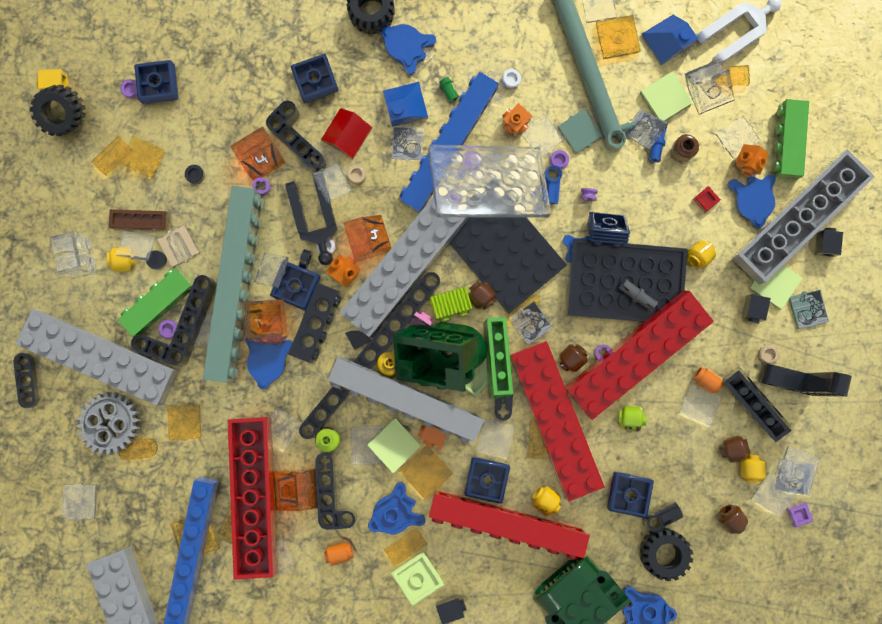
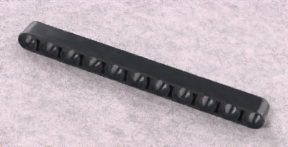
M428 272L424 275L353 361L354 363L368 369L374 367L380 355L385 353L393 344V335L407 327L414 318V314L421 310L429 300V297L439 288L440 277L437 273ZM429 277H435L437 283L434 286H429L426 280ZM416 292H423L425 298L422 301L415 300L414 295ZM405 306H410L413 312L411 315L405 316L402 314V309ZM392 321L400 322V328L397 331L390 329ZM382 335L388 337V343L384 346L378 344V338ZM369 350H374L376 353V357L372 361L366 359V353ZM332 387L299 427L301 437L304 439L314 438L316 433L327 424L350 396L349 391ZM333 394L339 399L338 404L335 406L329 403V398ZM319 410L326 412V418L323 421L317 418ZM306 425H311L314 429L311 436L307 435L304 431Z

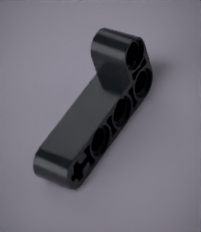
M283 101L268 116L266 126L280 142L313 172H323L327 164L322 154L291 127L299 118L297 107L292 101ZM293 109L291 114H285L286 110ZM275 122H280L279 127L272 128ZM288 135H294L292 140L286 141ZM307 147V151L299 153L300 148ZM312 156L316 161L320 162L318 165L313 163Z
M322 452L315 460L318 523L321 528L326 530L351 528L357 520V514L353 509H337L335 458L330 452ZM324 456H326V459H330V462L326 464V470L331 469V471L321 472V470L325 469L324 462H321ZM323 475H327L331 478L330 485H324L322 483L321 479ZM323 495H329L332 498V503L329 505L324 504L322 500ZM347 513L352 516L353 520L351 523L343 521L344 514ZM324 515H330L333 518V523L326 524L323 520Z

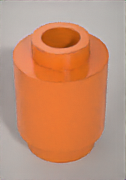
M700 367L693 377L697 385L711 394L714 392L718 393L724 385L722 383L723 378L708 368Z
M342 542L326 547L327 551L324 552L325 561L330 563L331 566L348 562L354 558L350 543Z

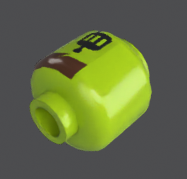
M624 406L623 410L620 409L618 425H621L623 430L639 432L642 426H646L647 414H643L641 407Z
M324 427L315 436L316 447L322 452L336 450L341 442L340 433L333 427Z

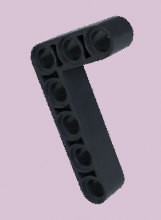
M199 275L195 278L170 344L148 336L136 335L131 340L132 349L171 365L183 366L187 364L216 289L214 279L206 275ZM207 280V288L202 289V283ZM200 298L201 305L196 307L195 301ZM193 316L195 321L192 325H189L188 320ZM186 334L188 340L186 343L183 344L182 336ZM144 339L146 344L145 347L141 349L140 342ZM162 346L163 352L161 355H158L157 350ZM179 352L181 354V358L178 362H176L175 355Z
M765 364L761 383L810 396L847 397L852 376L838 372L804 373Z

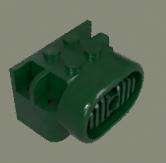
M447 322L436 323L433 326L418 324L411 325L393 335L396 379L418 383L421 386H434L440 390L450 389L464 392L466 391L465 384L472 382L474 370L483 364L487 355V346L483 336L476 329L467 325Z
M587 553L585 558L579 557L578 560L570 559L549 576L535 590L532 596L533 601L542 611L547 624H605L631 602L610 574L602 566L596 565Z

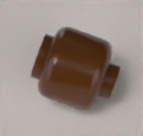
M690 134L681 135L672 145L673 156L680 161L692 159L699 151L698 140Z
M477 281L469 288L471 291L468 294L469 299L476 309L486 310L496 302V293L487 282L480 284Z
M570 344L559 354L561 359L559 364L565 371L577 372L588 362V353L580 344Z
M742 436L726 438L723 440L724 446L720 447L722 457H727L730 463L744 461L751 454L747 439H743Z
M728 504L719 511L718 520L727 533L741 534L745 531L748 518L739 506Z

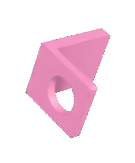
M416 312L409 326L416 324L432 326L431 317L424 312H421V314Z

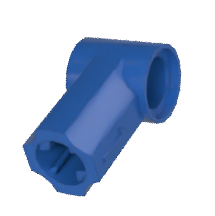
M551 165L543 173L541 203L558 204L560 180L562 177V170L559 166ZM548 171L556 172L557 178L554 180L550 179Z

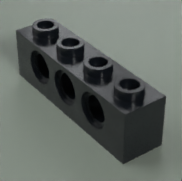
M319 283L316 284L288 355L308 363L317 360L320 354V350H318L319 345L324 343L327 337V332H325L327 325L332 324L335 316L332 313L335 307H339L342 299L339 291ZM323 301L328 302V309L326 311L319 310V304ZM315 319H320L321 326L318 329L312 328V322ZM307 337L314 339L311 347L305 346L304 341Z
M740 366L724 377L723 383L775 442L792 431L790 423Z

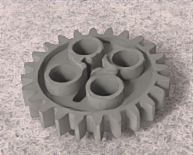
M105 392L104 396L98 393L97 399L91 397V404L84 403L87 409L80 410L83 417H77L81 424L76 425V427L82 428V431L77 434L84 435L81 442H88L86 448H92V452L99 451L101 455H105V453L113 455V451L120 453V448L127 449L126 443L133 444L131 437H138L134 431L140 429V427L136 426V423L141 420L135 418L140 412L133 411L136 405H129L131 399H125V395L122 394L118 396L116 392H112V394ZM113 405L114 412L110 414L109 408ZM97 416L98 423L95 426L93 420ZM121 421L124 422V428L122 430L119 429V424ZM107 432L108 440L105 442L103 436Z

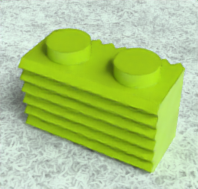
M466 287L429 297L435 321L440 320V323L451 320L450 316L458 314V317L469 315V311L472 310Z

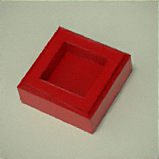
M709 186L693 198L705 213L721 200Z

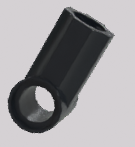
M672 502L653 513H648V517L643 518L642 523L646 529L657 533L665 526L683 518V513L678 504ZM655 517L657 524L651 527L650 520Z

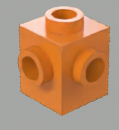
M519 103L512 110L509 108L502 116L504 118L502 121L504 131L509 135L513 134L515 137L519 133L523 134L529 127L528 123L531 121L532 115Z
M743 144L735 165L745 175H761L769 154L761 146Z
M339 254L332 261L326 273L347 288L356 278L360 269L355 266L357 262L351 257L347 256L345 258Z

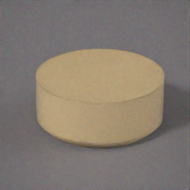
M353 165L348 169L347 177L351 183L359 185L366 180V171L360 165Z
M765 345L759 349L758 357L764 364H773L779 359V351L773 345Z

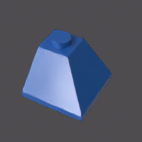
M674 14L641 34L661 65L691 48L698 39L688 22Z
M419 82L383 90L392 127L428 118Z

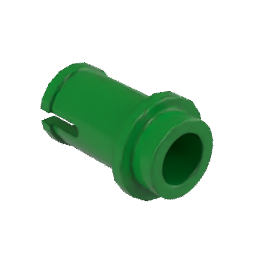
M446 77L439 81V87L443 89L449 103L459 98L452 84V79Z

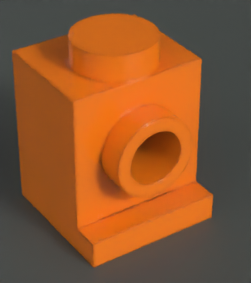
M422 425L417 436L424 439V444L431 447L437 445V450L441 451L447 434L439 431L440 429L434 425L432 428Z

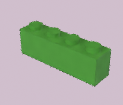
M786 99L778 106L777 116H779V123L776 126L778 142H776L774 148L777 156L773 164L775 178L798 180L804 176L809 101Z
M176 268L169 270L160 283L156 282L153 284L146 295L138 297L135 305L131 308H126L120 314L121 317L118 321L132 337L145 333L190 293L193 284L181 270Z
M506 317L487 318L483 323L484 340L487 346L486 364L489 398H509L513 395L507 320Z

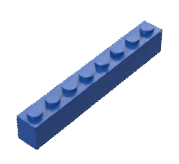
M480 71L477 76L471 78L468 84L470 88L467 92L464 91L458 100L460 104L457 108L454 107L449 114L450 120L447 124L444 123L439 130V138L432 141L429 149H431L429 154L422 157L419 163L421 167L418 171L412 173L409 179L411 183L408 187H404L399 195L401 197V204L418 214L430 200L498 90L499 83Z
M200 476L193 482L164 624H189L219 480Z

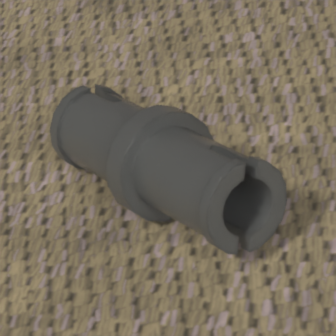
M627 279L619 287V290L629 295L632 301L640 303L649 311H652L658 301L644 293V289H639Z

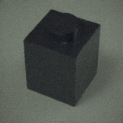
M824 228V230L818 232L815 255L826 257L841 255L843 232L836 231V228Z
M755 294L746 295L742 318L748 319L747 322L752 324L766 321L771 298Z
M458 594L436 602V608L442 624L465 617L464 611L467 608L464 599L460 600Z

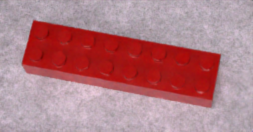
M683 290L568 383L565 388L585 414L593 420L711 325L714 320L690 291Z
M545 341L511 354V362L565 499L570 502L605 488L548 342Z
M271 417L227 419L233 580L272 578L277 574Z
M438 490L434 492L429 511V517L432 518V522L443 524L445 521L451 523V527L462 529L464 526L470 528V532L476 534L486 532L492 538L501 539V537L509 539V542L518 545L524 542L528 544V547L537 550L543 547L547 549V552L556 555L562 552L567 555L566 557L578 560L579 557L585 558L590 534L582 528Z

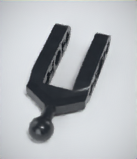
M322 173L313 175V180L326 227L311 232L308 229L295 181L285 183L301 241L318 245L320 250L319 262L322 265L331 264L333 255L327 250L326 243L338 231Z

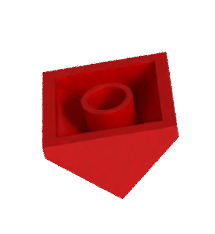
M340 108L322 136L321 141L354 159L372 130V126L355 112Z

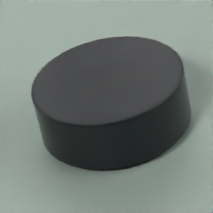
M190 165L185 170V178L191 184H200L205 178V172L198 165Z
M304 249L302 251L299 267L308 268L312 256L310 250Z
M158 250L149 252L146 257L147 265L154 270L162 269L167 262L165 254Z

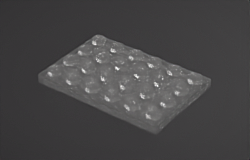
M429 145L428 152L436 217H550L551 209L540 147Z

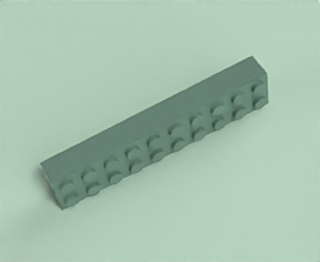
M231 187L203 380L235 383V379H238L239 376L237 363L238 360H241L242 349H240V343L244 340L245 330L242 329L243 322L247 321L248 313L245 314L246 303L250 301L248 288L249 284L251 285L253 281L251 268L255 265L256 261L254 247L258 246L259 238L256 234L257 228L261 226L259 213L264 206V199L254 188Z

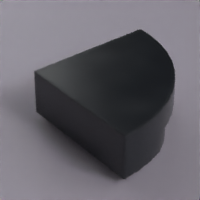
M360 331L345 333L354 350L371 341L366 334Z

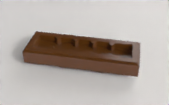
M114 209L109 211V229L167 231V211Z

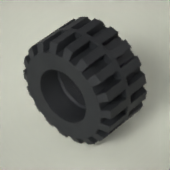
M347 0L346 5L349 18L353 26H357V30L360 32L364 29L366 34L369 31H372V34H376L377 30L381 32L384 29L383 27L390 26L389 22H392L394 19V0ZM367 1H376L382 5L380 10L374 14H365L360 10L361 6Z
M60 84L57 86L52 85L33 96L34 99L30 103L33 105L30 107V112H33L31 118L36 120L37 123L35 125L37 127L40 126L42 132L48 131V135L53 136L56 134V136H62L74 131L83 123L84 120L82 119L86 115L83 110L86 108L85 105L81 104L83 101L82 97L78 98V93L76 91L72 92L71 87L67 86L64 88V85ZM52 101H56L63 106L66 114L65 120L57 118L52 113Z
M669 528L662 529L657 533L650 531L651 535L644 537L646 540L644 543L641 542L642 550H639V554L642 556L640 560L646 570L660 580L671 581V579H674L676 581L679 580L678 576L684 577L686 575L684 571L691 569L689 563H693V558L691 557L693 550L690 549V543L686 541L684 536ZM664 544H673L676 550L673 561L666 565L659 564L656 559L658 549Z

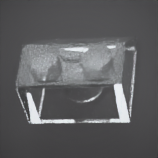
M721 59L684 73L687 89L699 115L735 100L730 69Z

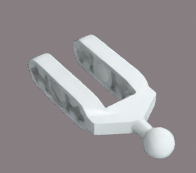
M768 0L767 5L762 9L743 2L696 35L698 37L697 40L700 44H703L743 15L747 18L754 29L712 58L718 67L767 32L765 15L769 12L779 11L782 2L781 0Z

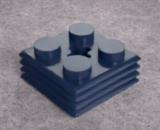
M325 53L290 66L304 103L339 91ZM316 75L317 81L314 82L312 76Z
M171 60L134 65L137 97L142 104L178 100L175 64ZM156 79H159L160 82L154 85L153 83H156Z
M600 212L589 213L587 226L591 242L597 245L611 243L617 247L629 244V234L631 232L626 215Z
M284 261L270 296L306 311L316 284L320 280V275ZM297 281H299V289H295V291H293V287L291 286V284H295Z
M472 457L464 492L465 496L502 504L510 466L504 463ZM486 475H490V479L493 480L488 485H485L484 481H482V478H486Z
M614 472L607 509L611 512L647 518L654 480ZM632 490V493L635 495L628 500L626 493Z

